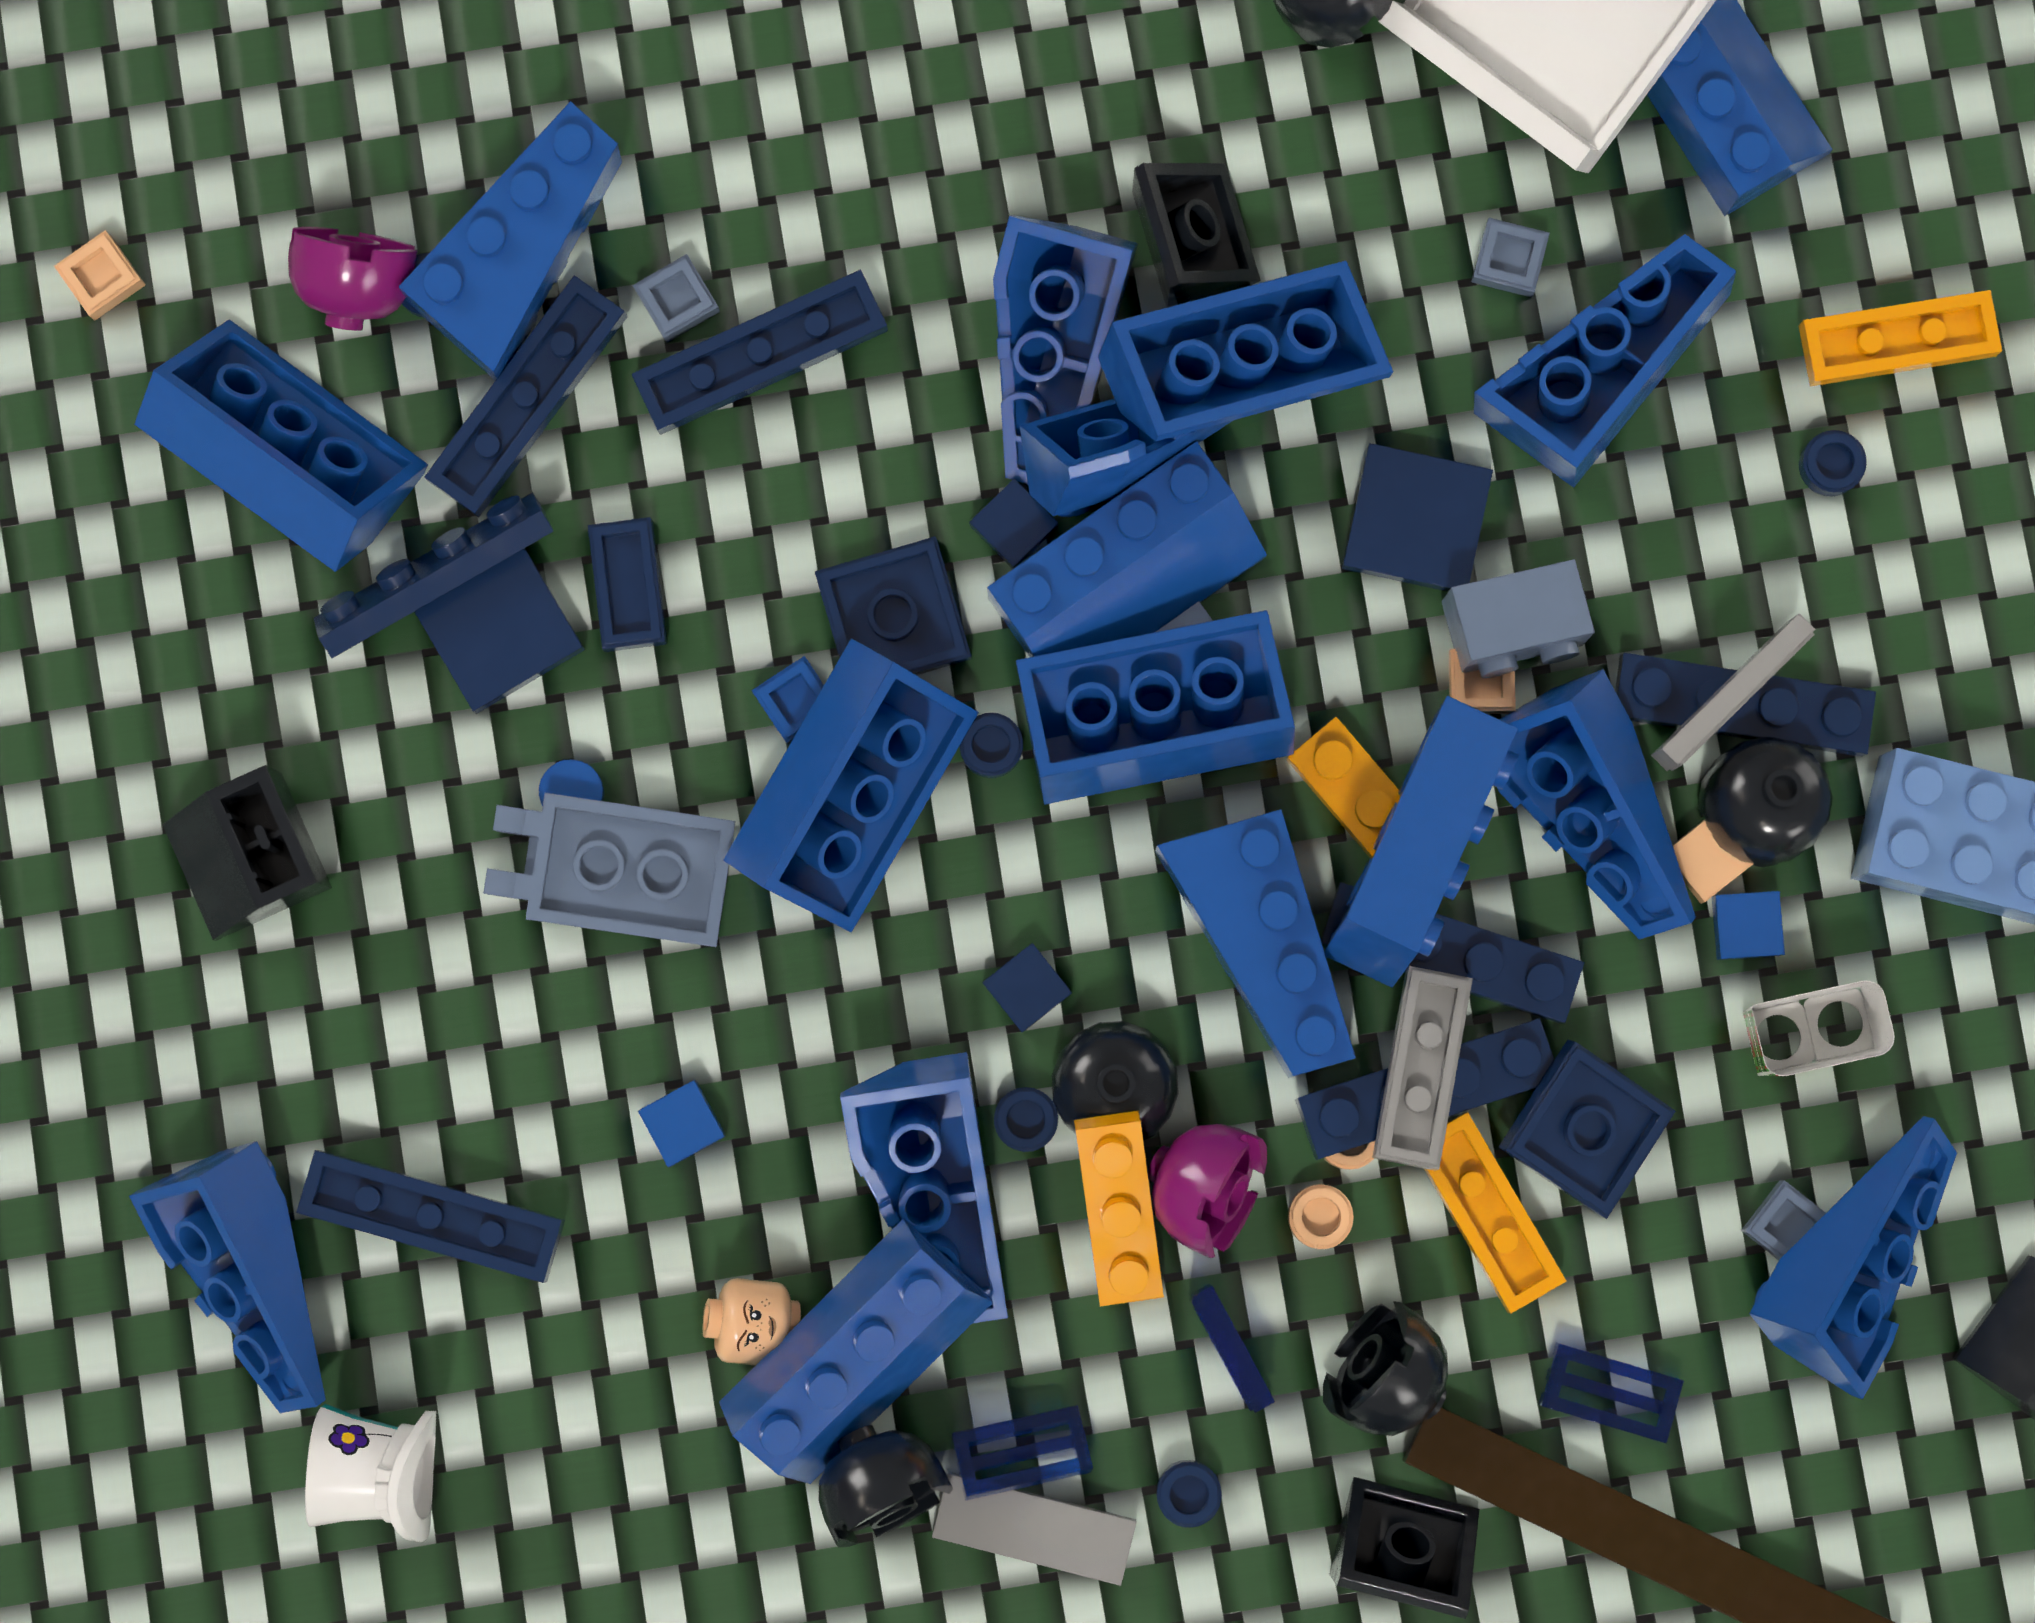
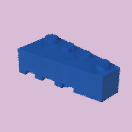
M570 101L399 285V289L406 297V301L495 381L514 357L523 339H526L549 291L553 284L557 283L568 263L567 259L580 234L586 230L622 164L618 143Z
M1684 234L1620 282L1616 290L1593 307L1589 305L1572 318L1568 326L1544 344L1536 345L1520 357L1518 363L1496 380L1492 378L1475 391L1474 414L1574 488L1730 296L1736 270Z
M1446 696L1433 717L1398 792L1400 799L1398 803H1394L1373 845V849L1376 850L1373 858L1368 860L1346 903V906L1350 907V909L1327 943L1324 950L1326 957L1393 988L1418 953L1427 957L1430 955L1445 921L1435 917L1444 896L1454 900L1470 867L1469 864L1460 861L1468 841L1479 844L1493 816L1494 809L1484 805L1492 786L1499 789L1504 788L1517 762L1519 754L1510 751L1509 748L1518 728L1450 696Z
M1282 809L1157 845L1155 853L1181 893L1182 899L1214 949L1215 955L1244 1000L1247 1009L1287 1077L1290 1078L1355 1059V1053Z

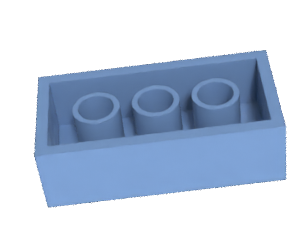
M1895 748L1880 755L1851 879L2035 925V782L1900 748Z

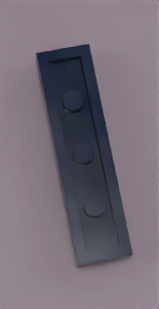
M860 269L634 372L632 377L658 433L662 435L887 332L888 327Z
M574 275L424 478L479 518L627 319L626 312Z
M532 492L523 498L511 496L503 499L487 512V519L467 530L463 527H458L444 533L432 543L431 551L412 562L408 559H401L388 565L376 576L377 582L354 594L353 591H345L328 600L320 609L321 614L314 617L318 638L330 657L338 656L552 533L554 530L534 493Z
M1623 653L1619 658L1615 692L1631 721L1679 728L1737 670ZM1772 676L1714 734L1750 740L1771 736L1794 741L1803 748L1863 757L1868 754L1876 691Z
M1342 882L1338 884L1320 939L1323 946H1327L1332 933H1335L1349 911L1350 907L1346 906V903L1354 886ZM1435 914V917L1445 921L1439 938L1428 957L1418 953L1409 966L1473 978L1470 991L1472 995L1560 1024L1566 1023L1585 962Z
M1540 1018L1461 1044L1449 1116L1537 1088L1554 1061ZM1388 1068L1295 1099L1315 1160L1375 1141Z
M321 1150L314 1151L296 1211L299 1214L542 1283L548 1281L565 1222L564 1219Z

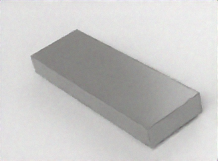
M1800 613L1786 622L1651 756L1666 771H1673L1682 766L1815 635L1813 632L1816 629Z
M1413 966L1407 967L1372 1158L1434 1171L1439 1170L1473 978Z
M948 1471L947 1477L953 1490L950 1494L943 1492L932 1538L1121 1586L1137 1523L1136 1519Z

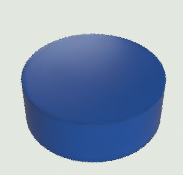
M563 760L555 763L544 773L540 781L539 798L542 806L545 793L598 801L604 800V786L601 778L591 766L579 760Z

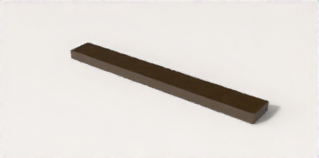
M1441 1408L1435 1416L1428 1420H1423L1418 1425L1403 1458V1462L1742 1623H1896L1446 1409Z

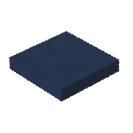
M1369 443L1342 569L1449 592L1451 587L1470 583L1493 469Z
M936 536L815 571L839 658L852 638L915 675L972 659Z
M525 548L414 611L472 711L476 714L585 650Z
M1567 1039L1502 1140L1499 1148L1598 1216L1607 1219L1676 1111L1577 1042Z

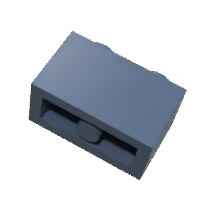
M1575 559L1451 587L1442 600L1452 644L1457 651L1461 671L1467 673L1479 670L1481 678H1492L1513 672L1518 669L1517 661L1537 656L1541 657L1542 664H1553L1574 658L1580 654L1578 647L1583 646L1595 633Z

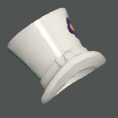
M327 1404L321 1406L313 1424L307 1460L305 1513L308 1526L315 1527L343 1521L383 1519L386 1523H392L394 1529L402 1538L415 1542L425 1541L429 1536L431 1526L436 1411H425L416 1425L402 1423L399 1427L358 1417Z

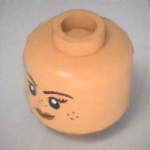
M739 1278L731 1279L722 1287L718 1299L708 1298L706 1301L703 1315V1337L714 1338V1347L721 1361L757 1365L800 1322L799 1301L791 1300L787 1288L781 1283Z

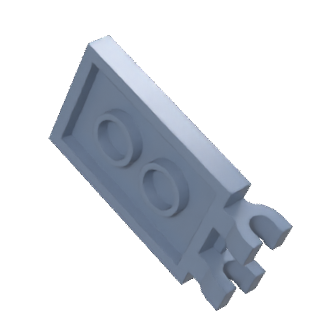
M545 793L542 812L497 805L493 826L494 831L530 836L525 871L522 874L487 868L483 894L528 900L526 920L717 947L729 864L723 861L733 843L736 821Z

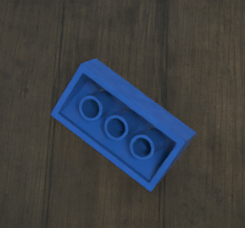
M1716 0L1647 93L1650 101L1724 217L1830 154L1833 150L1737 0Z
M1347 261L1112 322L1098 355L1099 362L1120 413L1155 442L1389 378L1394 372Z
M230 319L153 370L134 424L334 572L342 568L375 540L428 467V464Z
M1196 441L987 587L988 599L1028 656L1035 657L1154 633L1197 602L1201 603L1266 558L1267 554L1234 492Z
M1267 610L1016 660L1044 805L1294 755L1295 724Z
M851 638L723 861L761 887L852 933L979 712Z
M903 1218L786 1335L784 1340L774 1350L768 1353L719 1401L732 1436L777 1475L811 1484L824 1471L829 1461L842 1452L838 1441L854 1430L871 1425L993 1303L991 1297Z

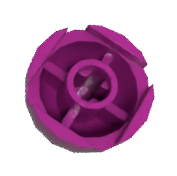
M294 227L288 252L289 278L294 292L305 305L326 314L325 325L343 330L361 331L363 330L364 320L385 318L400 307L406 297L400 291L399 285L416 268L417 250H415V246L399 240L359 232L358 237L338 234L339 229Z
M1224 1124L1200 1125L1182 1133L1170 1147L1163 1145L1158 1149L1149 1167L1148 1180L1154 1183L1152 1203L1155 1215L1173 1239L1209 1258L1215 1257L1213 1247L1224 1252L1231 1246L1248 1219L1258 1196V1193L1252 1190L1247 1192L1253 1170L1262 1174L1265 1173L1267 1146L1264 1140L1242 1129Z

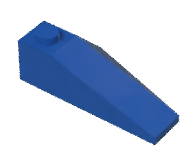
M1015 215L1009 216L993 276L998 326L997 350L998 360H1000L1002 391L1001 415L1005 478L1015 479L1018 482L1028 484L1020 425L1093 405L1103 370L1098 355L1111 323L1117 321L1138 243L1079 226Z
M1115 399L1022 424L1020 425L1029 495L1052 516L1072 517L1084 514L1090 510L1091 505L1115 498L1194 442L1200 443L1232 421L1155 442L1123 416L1118 409Z
M1604 669L1552 688L1519 707L1516 711L1500 718L1499 720L1518 728L1509 750L1519 754L1504 788H1497L1500 794L1514 808L1521 804L1547 831L1542 838L1555 852L1562 847L1587 873L1586 884L1639 940L1692 923L1696 916L1633 723Z
M967 1052L902 1062L841 1092L840 1100L850 1158L859 1175L864 1177L879 1204V1211L888 1227L893 1229L904 1218L991 1297L993 1303L973 1323L1008 1318Z
M1923 1116L1780 1258L1768 1281L1764 1282L1758 1289L1754 1306L1749 1313L1775 1347L1851 1396L1862 1400L1887 1356L1899 1326L1898 1323L1889 1321V1317L1900 1284L1912 1287L1918 1270L1917 1266L1912 1265L1913 1246L1918 1231L1927 1230L1933 1225L1957 1155L1956 1150L1935 1119Z
M255 1141L220 1151L129 1195L159 1255L171 1270L181 1264L202 1291L194 1301L206 1317L214 1313L227 1324L236 1336L233 1341L234 1354L278 1412L285 1413L317 1407L324 1402L326 1398L286 1198L276 1180L275 1168L268 1157L263 1154L258 1142Z

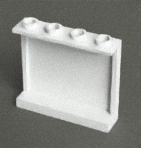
M1406 0L1404 4L1392 1L1390 9L1378 22L1574 170L1589 173L1716 0Z

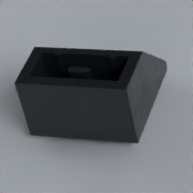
M267 765L206 791L163 824L210 935L215 941L332 888L282 773Z

